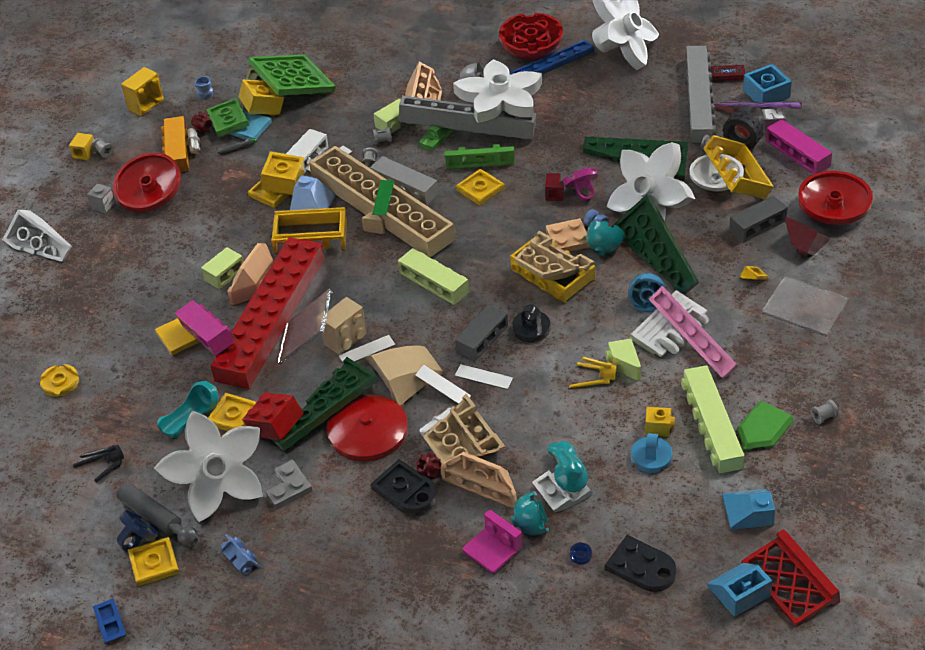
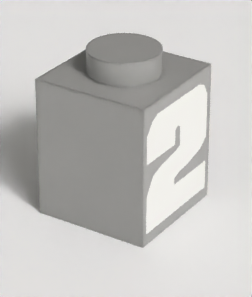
M783 108L762 109V115L759 116V122L763 127L764 133L767 132V127L781 119L786 120Z
M96 184L87 194L91 209L107 214L116 204L111 187Z

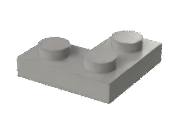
M294 460L275 468L276 475L282 483L265 491L267 498L276 510L313 492L312 486Z

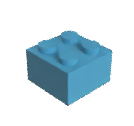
M770 64L744 74L743 91L755 102H780L790 98L792 81L774 64Z

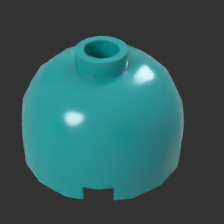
M594 221L588 227L586 240L596 254H610L620 247L624 232L616 225L613 228L608 226V222Z
M535 491L521 496L514 505V514L511 515L514 527L519 526L523 533L530 536L549 532V528H545L543 523H548L545 510L541 501L535 500L534 496H537Z

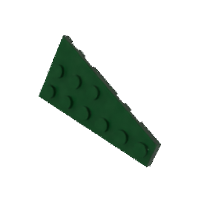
M585 136L583 153L600 158L606 156L613 158V161L618 163L620 162L622 150H633L650 158L652 153L662 145L671 142L679 144L681 162L675 176L679 177V180L685 181L688 142Z
M645 195L611 226L613 228L616 225L624 232L622 241L626 242L648 264H651L658 273L666 277L667 281L681 293L687 294L699 283L650 195Z
M346 357L343 360L344 365L332 372L334 376L330 380L324 381L306 400L307 405L302 409L303 415L281 441L273 440V442L284 451L292 447L299 439L307 436L310 431L323 424L330 416L339 412L349 402L354 401L360 394L370 389L379 381L376 374Z

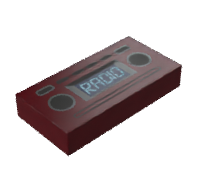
M744 65L711 66L712 81L744 80V74H746Z

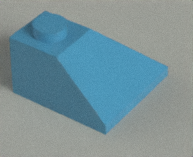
M766 489L722 494L731 530L774 525L775 506L771 492Z

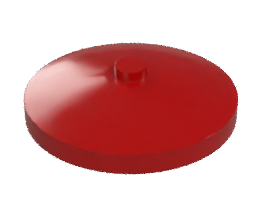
M154 152L145 153L132 158L119 169L113 181V193L119 204L127 210L134 212L151 211L163 206L174 197L181 184V172L177 163L170 156Z
M823 171L813 174L802 182L798 192V203L804 213L819 222L834 225L849 224L862 219L869 213L873 201L872 190L864 180L856 175L842 171Z
M380 395L358 396L339 412L330 416L327 424L328 439L333 449L341 456L355 461H374L392 454L403 444L408 432L407 417L403 408L394 400Z

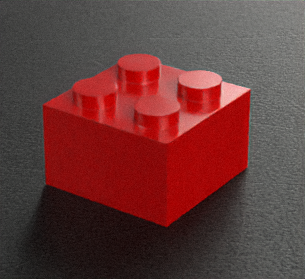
M264 392L242 420L246 426L260 428L259 438L281 441L303 415V411L294 395Z

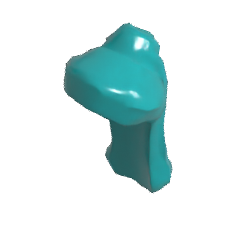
M207 381L194 383L187 394L186 400L177 409L166 416L159 417L156 424L162 433L171 438L179 437L186 428V422L192 410L200 414H207L216 408L219 400L216 387Z
M566 441L551 443L547 448V452L553 455L557 461L554 472L555 482L562 490L568 492L581 491L587 485L588 473L583 462L577 457L574 446Z

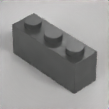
M772 196L731 216L729 231L741 242H745L785 222L788 207L775 196Z
M491 305L481 310L478 316L467 325V328L457 335L455 339L456 353L476 362L508 327V314Z

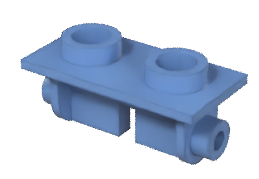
M228 534L225 535L229 540L221 544V552L231 562L233 561L232 564L241 574H249L253 565L260 568L255 561L257 557L249 549L245 550L243 548L245 544L237 536L232 538Z

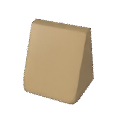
M372 211L362 217L364 231L379 234L385 233L384 220L381 217L372 215Z

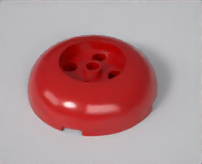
M534 12V15L526 16L525 13L507 19L501 25L499 39L502 47L510 55L523 60H537L551 55L559 48L563 40V26L556 18L544 13Z

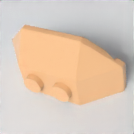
M418 62L407 85L405 96L441 100L442 89L434 75V69Z
M257 243L236 273L232 286L227 291L231 305L251 300L273 264V258L265 243Z
M465 452L460 453L441 465L442 480L514 508L517 501L516 491L508 471L501 466Z

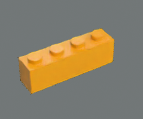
M184 116L164 119V126H161L163 134L162 143L165 146L162 147L163 154L170 156L177 163L180 172L189 171L187 128Z

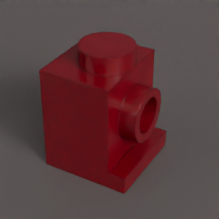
M546 173L545 200L563 201L564 182L561 181V173Z

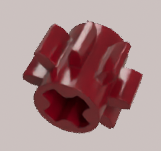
M198 112V114L192 117L191 125L194 126L197 132L204 133L208 131L212 125V121L209 119L210 115Z
M434 453L421 454V457L416 462V469L428 479L430 477L436 478L437 474L441 471V459L436 458Z

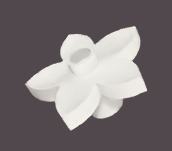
M593 0L597 13L605 22L593 30L592 38L596 47L602 52H608L620 46L625 59L634 69L639 70L646 66L648 59L646 45L657 39L659 33L649 21L641 18L639 15L638 1Z
M493 59L485 66L483 78L468 77L454 82V94L464 101L474 103V117L477 123L494 119L502 111L518 117H533V98L531 95L540 89L542 73L524 71L510 75L507 66Z
M673 142L662 145L652 153L650 158L633 150H622L620 165L627 183L620 185L614 190L606 207L617 212L626 213L645 195H650L665 221V207L680 208L695 199L692 190L686 183L674 179L681 162L680 145Z
M192 410L185 428V438L189 450H178L168 454L160 460L154 469L165 479L173 483H191L188 491V503L194 517L200 522L217 510L225 491L238 499L251 500L263 497L261 484L257 476L251 469L243 465V462L250 458L256 450L259 442L260 428L251 426L236 427L221 437L213 421L205 415Z

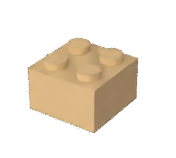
M348 297L344 298L319 318L324 345L339 355L367 334L363 307Z

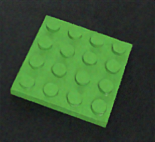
M305 54L248 58V64L279 96L335 92L336 86Z

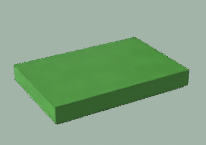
M237 98L207 109L218 138L249 126V122Z

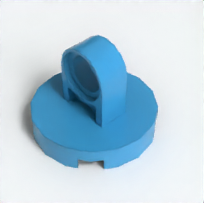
M648 433L647 437L641 438L633 444L631 461L642 472L649 474L659 473L661 469L670 466L672 462V448L668 442L658 438V434Z

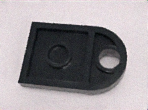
M400 459L370 484L374 492L400 510L410 514H419L429 510L437 498L434 483ZM423 497L428 498L426 502L418 501L420 498Z
M629 535L625 536L605 564L606 571L651 592L663 591L669 588L676 579V564L672 557ZM660 573H667L669 577L663 579L658 575Z

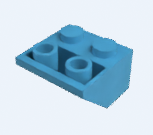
M742 563L707 583V586L730 613L736 617L771 596L772 580L759 565Z

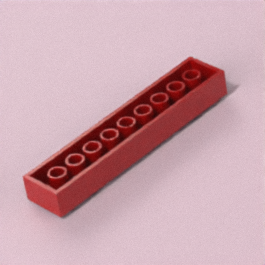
M288 237L232 329L233 334L231 338L234 343L219 353L210 365L215 382L245 389L251 388L325 260L322 243Z

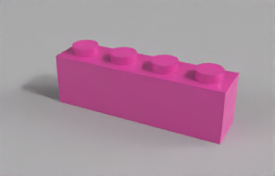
M783 119L767 127L766 142L811 173L816 174L831 167L832 152Z
M192 300L175 312L181 325L215 356L234 343L231 338L233 333L227 325L224 326L219 318L215 319L214 315L207 311L202 304L198 305Z

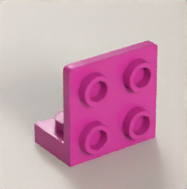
M488 510L484 514L485 528L468 542L462 550L463 553L490 573L495 574L523 548L522 532L492 510Z

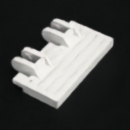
M677 290L672 294L700 325L701 323L704 325L708 323L709 318L706 315L707 310ZM658 309L630 335L633 342L661 358L667 351L676 354L679 351V346L683 347L686 344V339Z

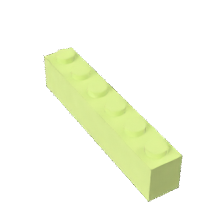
M708 366L685 369L684 378H681V385L683 390L687 391L688 404L693 406L694 419H698L699 432L705 437L706 450L711 452L712 465L717 467L719 474L743 469L744 453Z

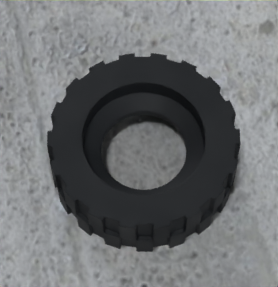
M745 111L734 112L723 124V136L726 139L746 144L749 150L753 149L763 136L761 123L751 113L749 114ZM741 125L749 131L750 136L745 137L741 135L735 126Z

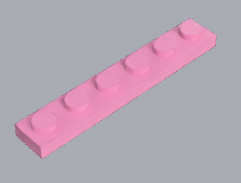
M663 286L649 298L654 306L724 380L739 367Z

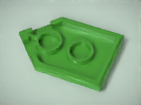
M758 402L737 427L743 450L750 451L752 448L764 447L765 449L774 447L794 422L793 417L768 403Z

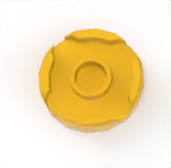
M68 364L52 366L40 378L42 391L51 397L65 396L71 393L79 383L77 370Z

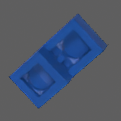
M114 598L93 606L105 644L127 636Z

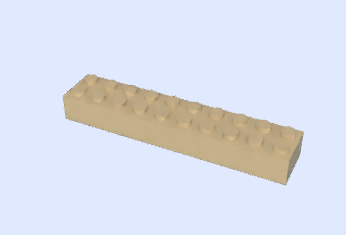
M337 146L332 147L309 162L311 177L319 179L333 193L363 214L367 215L371 211L373 212L380 181L387 179ZM393 185L387 214L378 215L384 220L385 229L429 258L455 241V229L452 222L396 185Z

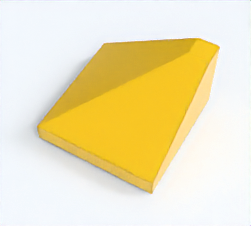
M745 266L739 276L744 279H769L768 275L759 267Z

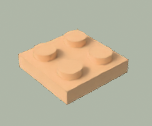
M581 218L546 225L547 235L553 238L552 242H555L559 249L571 252L590 247L586 240L587 232Z

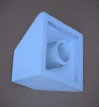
M301 175L294 186L290 210L330 208L336 195L319 179Z

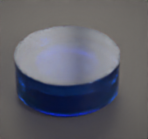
M576 543L570 549V558L576 564H587L592 558V549L586 543Z

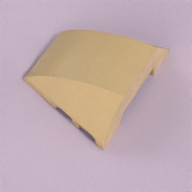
M541 231L537 232L536 238L531 239L529 246L524 247L515 258L517 264L546 280L564 279L595 264V261L582 254L574 257L552 245L553 238Z
M425 346L393 348L365 357L372 370L377 371L390 390L392 399L401 407L404 406V402L410 397L414 398L416 392L421 388L430 385L415 375L423 365L440 376L443 374V370Z
M466 393L462 397L463 400L456 407L453 406L450 409V413L443 420L440 419L423 436L433 453L436 454V457L441 459V464L462 452L475 457H481L506 449L497 434L493 433L479 414L475 404Z

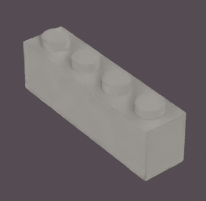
M384 156L370 167V169L385 179L395 180L394 185L425 205L439 194L437 180Z

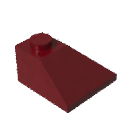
M788 217L785 219L791 245L797 247L796 251L805 256L807 253L815 255L830 240L824 234Z

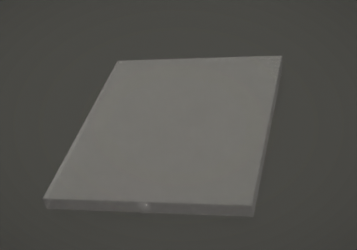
M785 275L763 308L762 314L827 337L849 302V297Z
M330 289L287 322L278 360L279 365H282L323 333L332 293Z

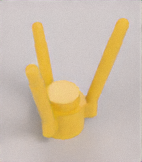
M582 357L583 361L592 364L577 362L576 365L600 370L599 377H603V379L571 384L569 388L610 384V380H615L616 365Z

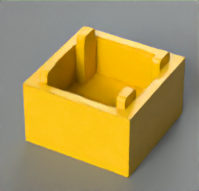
M143 67L121 83L127 109L137 115L143 116L164 100L158 73Z
M242 80L238 97L249 114L280 115L284 96L277 95L265 81Z
M270 151L261 172V190L293 195L295 184L300 176L304 175V157Z

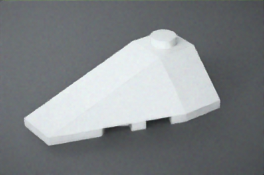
M17 210L2 239L14 249L61 262L65 261L72 248L43 219L29 210Z

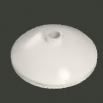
M721 154L720 160L723 157L730 159V163L726 168L727 171L730 168L737 169V175L733 181L736 182L739 176L743 177L744 169L741 163L731 156ZM708 155L697 158L691 164L690 177L696 185L709 191L729 190Z

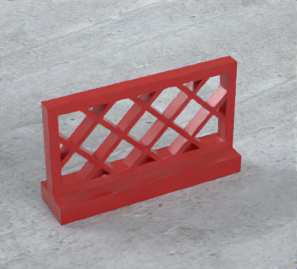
M785 529L777 533V538L741 560L742 563L747 564L754 560H763L762 570L767 575L777 576L776 585L772 584L770 597L795 627L829 605L834 607L840 603V591ZM776 546L782 551L781 557L768 556L769 551ZM767 561L780 562L779 570H767ZM783 563L793 564L795 566L794 573L782 571ZM781 577L793 578L792 586L780 585ZM806 579L809 582L808 588L795 587L796 580ZM778 591L791 592L790 600L779 599ZM794 592L807 594L806 602L793 601ZM810 595H820L824 601L819 604L809 603ZM792 606L805 608L804 614L796 618L791 613Z

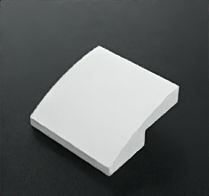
M550 470L532 482L554 512L567 509L592 495L587 485L579 492L562 490L555 482L554 473H551Z

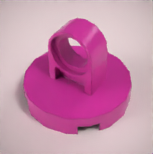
M589 167L573 172V177L571 178L566 176L563 179L566 188L575 187L579 199L589 201L594 195V187L591 181L598 177V172L595 167L593 171ZM588 188L591 195L585 197L581 194V190Z

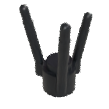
M116 444L81 454L80 458H90L74 463L73 467L105 458L108 464L112 463V465L94 479L95 482H98L115 467L121 465L120 460L124 459V455L120 446Z

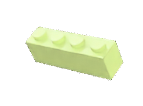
M414 248L398 260L399 273L453 305L469 293L468 279L459 275L452 271V269L445 267Z

